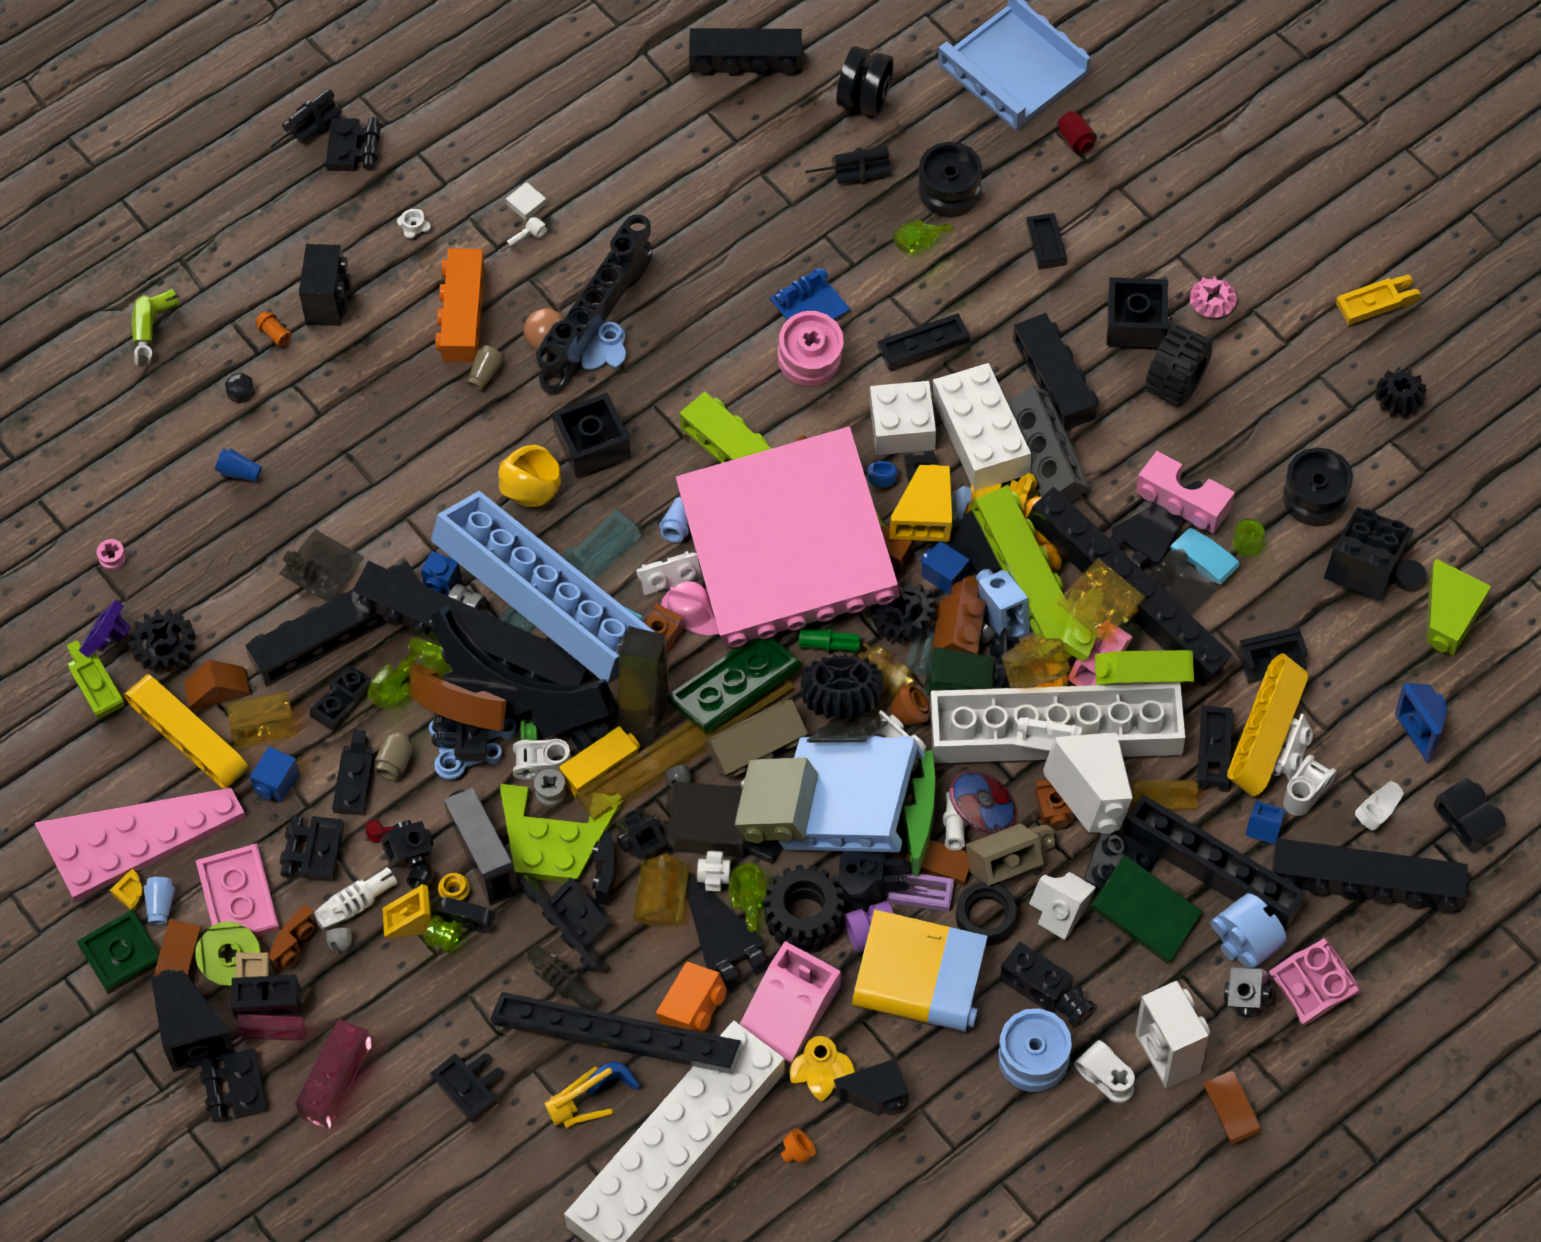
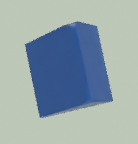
M1256 801L1250 815L1246 835L1275 844L1286 810Z

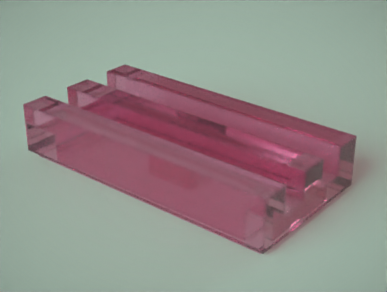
M240 1014L237 1017L236 1025L242 1038L305 1040L306 1027H304L305 1024L302 1017Z

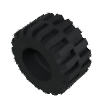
M1177 325L1164 338L1151 362L1146 377V391L1177 407L1182 406L1192 396L1208 367L1212 355L1213 341L1182 325Z
M803 864L796 865V870L791 871L789 867L784 869L782 877L777 874L773 878V885H768L766 896H764L765 923L767 924L770 936L775 935V942L779 945L786 941L805 952L807 948H812L813 952L820 951L819 945L821 944L825 947L831 944V937L835 939L838 937L840 928H843L844 923L843 891L841 887H838L837 879L835 877L829 879V872L824 869L818 872L817 866L810 865L809 869H803ZM801 899L812 900L822 907V910L817 915L805 919L791 915L786 909L790 904Z

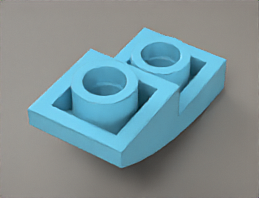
M1188 528L1170 546L1172 555L1194 564L1199 575L1220 585L1240 566L1239 561L1223 547L1192 528Z

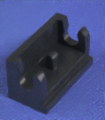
M1300 627L1240 640L1238 657L1247 683L1263 680L1269 664L1280 654L1287 655L1304 670H1307L1308 666L1305 657H1308V652Z

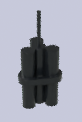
M327 88L312 101L307 100L297 108L296 113L282 124L283 129L287 133L270 145V147L273 148L291 133L296 135L297 140L303 144L316 133L321 134L325 131L326 125L331 122V118H337L342 114L341 108L335 105L333 100L335 95L332 90Z
M884 146L862 150L860 147L856 148L853 152L836 154L832 157L833 166L807 170L805 174L834 169L837 184L854 181L865 183L866 179L891 175L888 147Z

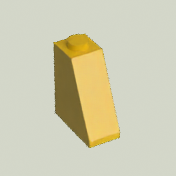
M919 465L891 515L888 538L891 540L949 542L952 527L950 466Z

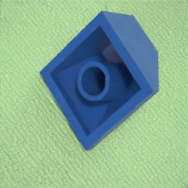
M1406 683L1402 685L1395 716L1426 763L1433 761L1447 705L1443 696L1439 693L1436 694L1431 685Z

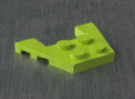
M501 784L500 791L516 877L526 875L539 880L565 883L572 877L580 881L592 860V850L596 841H600L605 831H608L615 813H618L621 808V797L593 794L589 822L580 823L526 817L529 787Z

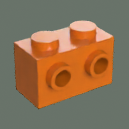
M686 961L656 1011L660 1024L697 1032L705 1031L710 1024L711 1016L716 1007L722 1004L726 996L727 989L720 973Z

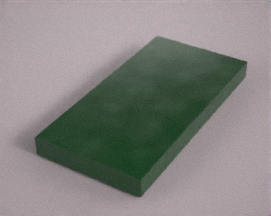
M756 638L735 648L667 695V700L672 707L704 734H708L801 669V662L773 638Z

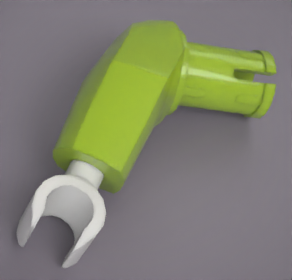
M169 289L151 298L143 295L134 303L131 324L133 342L138 344L134 352V363L137 366L138 357L141 355L148 358V366L151 364L152 350L147 344H152L153 322L156 314L179 306L178 298L165 301L176 295L173 289Z

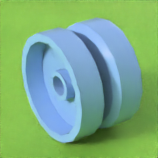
M1038 1008L1025 1009L1016 1013L1004 1024L1000 1035L998 1058L999 1068L1007 1081L1021 1090L1041 1092L1056 1086L1065 1077L1070 1062L1072 1043L1070 1031L1064 1021L1053 1012Z

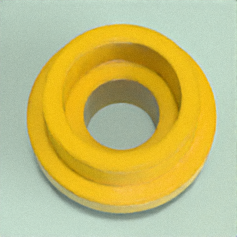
M449 873L440 880L438 892L440 897L464 901L470 893V885L467 878L463 875ZM456 886L460 888L458 892H449L451 887Z

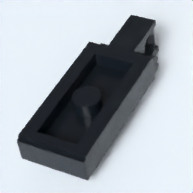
M353 730L351 746H344L341 753L332 806L333 813L365 815L374 762L372 748H367L368 737H366V731Z

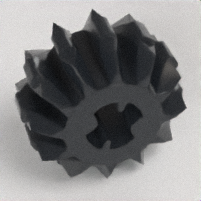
M1400 367L1396 369L1395 373L1387 370L1384 378H1380L1377 382L1376 401L1380 402V410L1389 409L1390 417L1395 413H1399L1403 419L1407 412L1415 415L1418 408H1422L1425 403L1426 385L1422 384L1421 375L1412 376V369L1407 371V373L1402 372Z

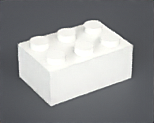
M1174 981L1142 996L1135 1033L1166 1089L1201 1073L1210 1034L1205 1019L1202 1016L1198 1017L1193 1009L1194 1002L1187 989L1182 990L1178 981Z

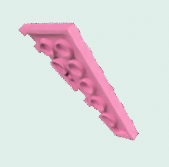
M226 788L36 822L35 826L72 898L77 902L121 880L132 868L137 872L246 818L232 789Z

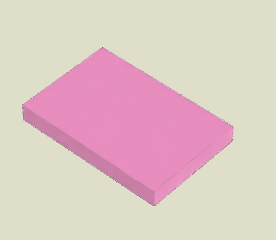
M257 843L196 860L212 926L225 921L237 922L250 929L255 937L280 930Z

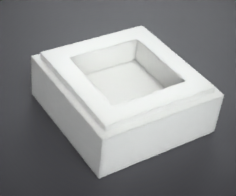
M527 182L506 198V205L525 221L547 204L546 198Z

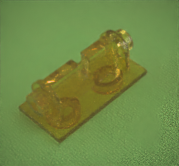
M865 642L862 644L868 650L866 653L860 652L858 654L859 658H868L870 663L877 664L878 670L884 673V688L892 696L895 697L901 687L908 685L909 682L917 686L918 683L910 678L913 672L901 662H898L896 666L890 662L888 657L891 654L877 643L874 647Z
M1133 780L1134 806L1144 794L1169 810H1197L1196 795H1198V782L1196 780Z

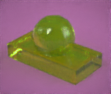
M416 637L411 638L408 649L413 656L424 659L420 665L438 672L437 678L443 680L442 675L451 667L443 659L442 647Z

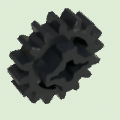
M907 582L906 586L901 588V585L898 583L901 597L895 598L894 601L885 605H873L871 607L873 612L871 618L880 636L885 634L887 641H891L896 637L898 644H901L904 638L914 642L915 635L918 634L924 637L923 630L925 628H934L932 620L938 619L936 612L938 606L931 591H924L922 584L913 588L912 583Z
M156 609L155 616L150 617L145 613L143 615L145 622L136 621L134 623L137 631L129 632L131 639L129 647L135 662H141L143 669L146 670L152 665L154 673H158L160 667H164L166 672L170 673L172 665L175 664L180 669L182 668L180 662L182 659L190 661L189 651L196 650L194 640L197 638L191 621L189 619L184 620L181 612L174 617L171 609H167L165 615H161L159 609ZM180 632H181V634H182V641H181V642L178 641V639L180 638V637H179V633H180ZM144 639L147 640L146 649L143 648Z

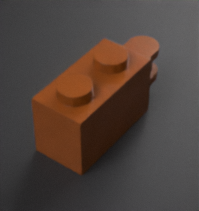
M967 576L962 582L954 583L951 595L941 600L939 604L931 654L954 666L976 656L978 652L986 601L978 598V581L974 577Z

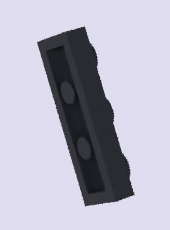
M959 313L879 340L877 341V348L888 370L968 343L970 342V335Z

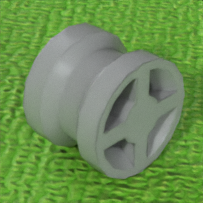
M545 769L536 775L534 787L538 802L549 808L562 804L567 795L565 778L562 773L555 769Z

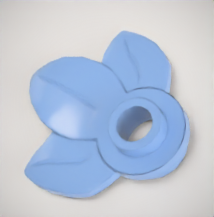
M606 322L599 327L597 334L582 354L583 369L597 370L605 363L613 368H617L623 363L626 357V350L623 346L625 333L617 323ZM609 336L615 337L613 339H606Z

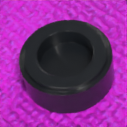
M1405 560L1397 566L1394 579L1397 586L1402 590L1416 591L1424 585L1426 570L1421 563L1415 560Z

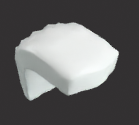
M1393 781L1388 782L1357 808L1355 816L1362 825L1370 830H1376L1387 820L1404 795L1402 788Z

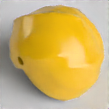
M538 445L523 446L512 452L500 463L498 471L499 491L519 505L541 507L548 503L559 490L561 485V466L546 448Z

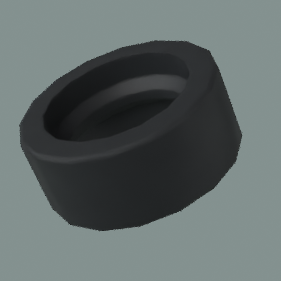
M984 882L972 884L958 898L956 908L958 929L988 936L986 946L1001 943L1010 936L1015 928L1017 906L1014 897L1007 888L997 883L990 886ZM980 899L994 900L1003 906L1005 918L997 927L990 929L979 928L968 919L967 912L970 904Z

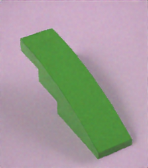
M933 750L923 751L925 757L920 759L921 778L912 779L913 805L904 806V829L910 863H912V876H918L928 851L933 826L935 796Z

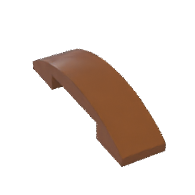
M417 663L411 664L409 694L420 705L434 713L461 723L499 731L504 729L507 700L485 691L473 693L437 678L438 672Z

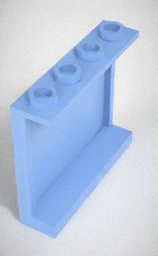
M1008 0V6L954 47L947 41L939 47L938 65L1017 131L1089 75L1090 57L1084 49L1078 48L1073 44L1065 33L1055 29L1044 16L1038 15L1032 10L1025 0Z
M820 735L800 737L794 758L807 757L817 771L818 778L805 839H796L789 842L779 841L784 850L900 852L902 840L896 832L902 804L914 759H924L925 757L915 738L908 736H899L898 738L870 736L865 738L847 735L842 737H824Z

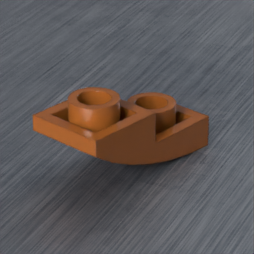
M306 904L288 920L271 948L269 960L276 974L282 969L290 968L295 964L301 954L298 941L308 938L317 926L314 912Z
M169 919L154 976L168 969L177 971L183 969L186 975H189L201 930L200 925Z
M1233 1070L1203 1082L1205 1091L1217 1112L1219 1121L1231 1144L1262 1132Z

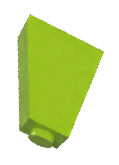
M1436 559L1429 578L1426 642L1431 644L1437 651L1446 652L1454 656L1487 602L1491 586Z
M1113 651L1095 654L1096 685L1181 684L1194 682L1193 651Z

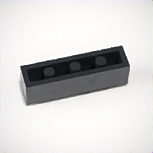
M690 28V73H802V29Z
M1044 313L1014 324L1013 342L1038 387L1049 392L1066 431L1095 420L1096 407L1099 406L1096 393L1093 390L1089 391L1083 370L1075 366L1070 347L1067 344L1064 345L1060 339L1061 334L1055 322L1051 323L1048 315Z

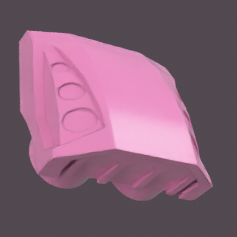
M1325 938L1293 954L1268 971L1304 1026L1313 1022L1339 1003L1362 993L1341 957Z

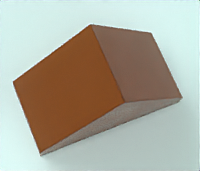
M209 659L184 681L190 710L251 696L245 669L239 665Z

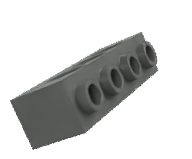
M1031 385L1007 402L1031 452V473L1039 482L1040 495L1044 496L1054 486L1065 498L1072 502L1089 490L1090 486L1049 392Z

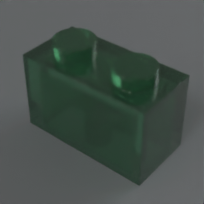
M934 647L927 659L924 693L931 694V691L991 689L994 658Z

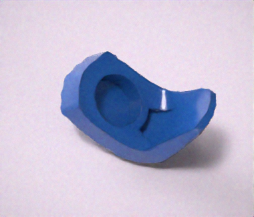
M611 1061L598 1068L589 1079L607 1068H611L612 1073L586 1091L591 1095H596L597 1091L613 1078L622 1080L634 1090H638L641 1086L622 1062Z

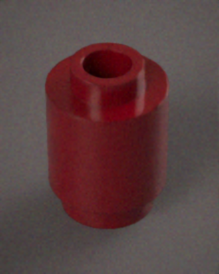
M1070 111L1059 119L1057 123L1059 133L1074 153H1087L1094 147L1097 135L1081 114Z

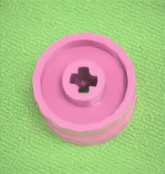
M802 311L791 316L783 324L778 341V366L783 375L793 383L805 387L819 386L830 381L838 372L844 345L843 332L838 323L827 314L817 311Z

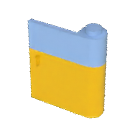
M874 909L852 1005L966 1032L968 1026L974 1027L978 1008L972 1007L973 996L988 936Z

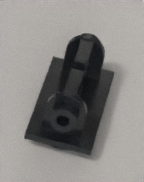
M1003 628L998 639L994 638L991 643L990 656L994 657V663L990 671V680L994 681V689H1000L1001 687L1020 688L1023 684L1022 666H1020L1022 663V642L1016 636L1007 637V628Z

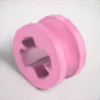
M108 539L101 542L97 547V557L105 569H118L125 563L126 554L123 545L119 541ZM114 551L115 557L109 559L107 552Z

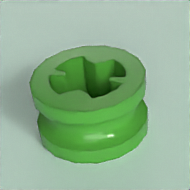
M521 720V740H538V730H536L533 722L526 723L525 720Z

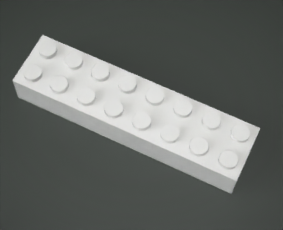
M1180 683L931 691L930 714L934 763L1047 760L1048 751L1015 746L1020 717L1082 727L1081 735L1117 733L1122 757L1183 754L1185 729Z
M733 1020L720 1035L741 1040L743 1048L733 1074L693 1066L564 1213L566 1227L584 1242H639L784 1075V1058Z

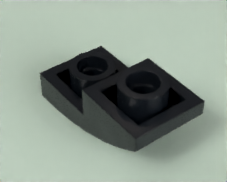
M348 665L330 682L329 691L310 708V717L334 732L362 701L371 688L373 679Z
M605 831L602 840H597L592 850L591 858L595 861L597 872L593 880L592 889L595 890L596 902L609 906L615 885L616 860L612 834Z

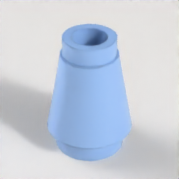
M681 497L674 500V503L659 525L661 536L669 542H681L688 535L689 524Z
M150 877L147 879V885L144 886L148 924H167L175 887L172 886V879L167 877Z

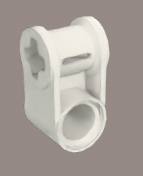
M561 739L521 740L513 744V752L516 754V766L513 768V776L520 780H533L542 770L555 769L559 771V766L572 758L569 745ZM555 756H564L561 760L552 761V758Z
M1309 754L1287 785L1283 799L1285 810L1294 816L1305 815L1309 812L1321 794H1324L1337 774V770L1334 768L1329 770L1315 761V756ZM1293 794L1303 795L1305 798H1298Z
M1098 1040L1075 1061L1074 1065L1077 1071L1112 1102L1120 1104L1132 1098L1135 1079L1133 1071L1102 1041Z

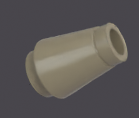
M484 345L481 350H477L467 384L475 390L482 391L502 367L503 354L487 345Z

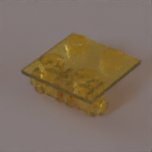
M1098 558L1057 603L1104 642L1128 616L1132 618L1139 610L1137 606L1145 597Z

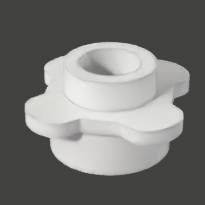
M409 209L397 219L398 226L403 228L404 236L408 239L414 238L415 235L421 232H428L430 230V223L425 221L424 213L419 209Z

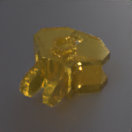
M1027 637L1020 643H1017L1013 649L1002 655L1011 688L1033 687L1057 680L1071 671L1061 638Z

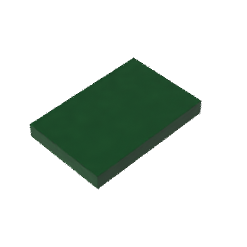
M1125 855L1120 859L1090 905L1092 910L1165 963H1169L1202 913L1199 908Z

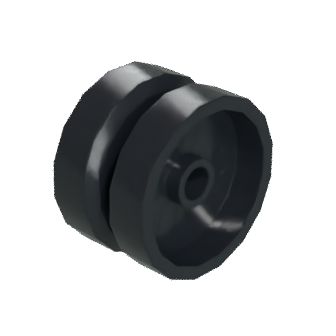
M853 46L845 59L836 93L837 106L852 110L859 104L862 113L874 117L878 116L890 88L894 69L893 56L877 53L871 59L868 49Z
M949 141L936 144L926 150L920 159L918 193L921 202L928 210L938 215L952 217L962 215L974 208L980 198L982 164L977 153L962 143Z
M1319 447L1305 449L1295 455L1288 465L1282 496L1287 511L1300 522L1315 526L1330 524L1339 519L1347 509L1352 488L1353 473L1350 464L1342 455L1335 451Z

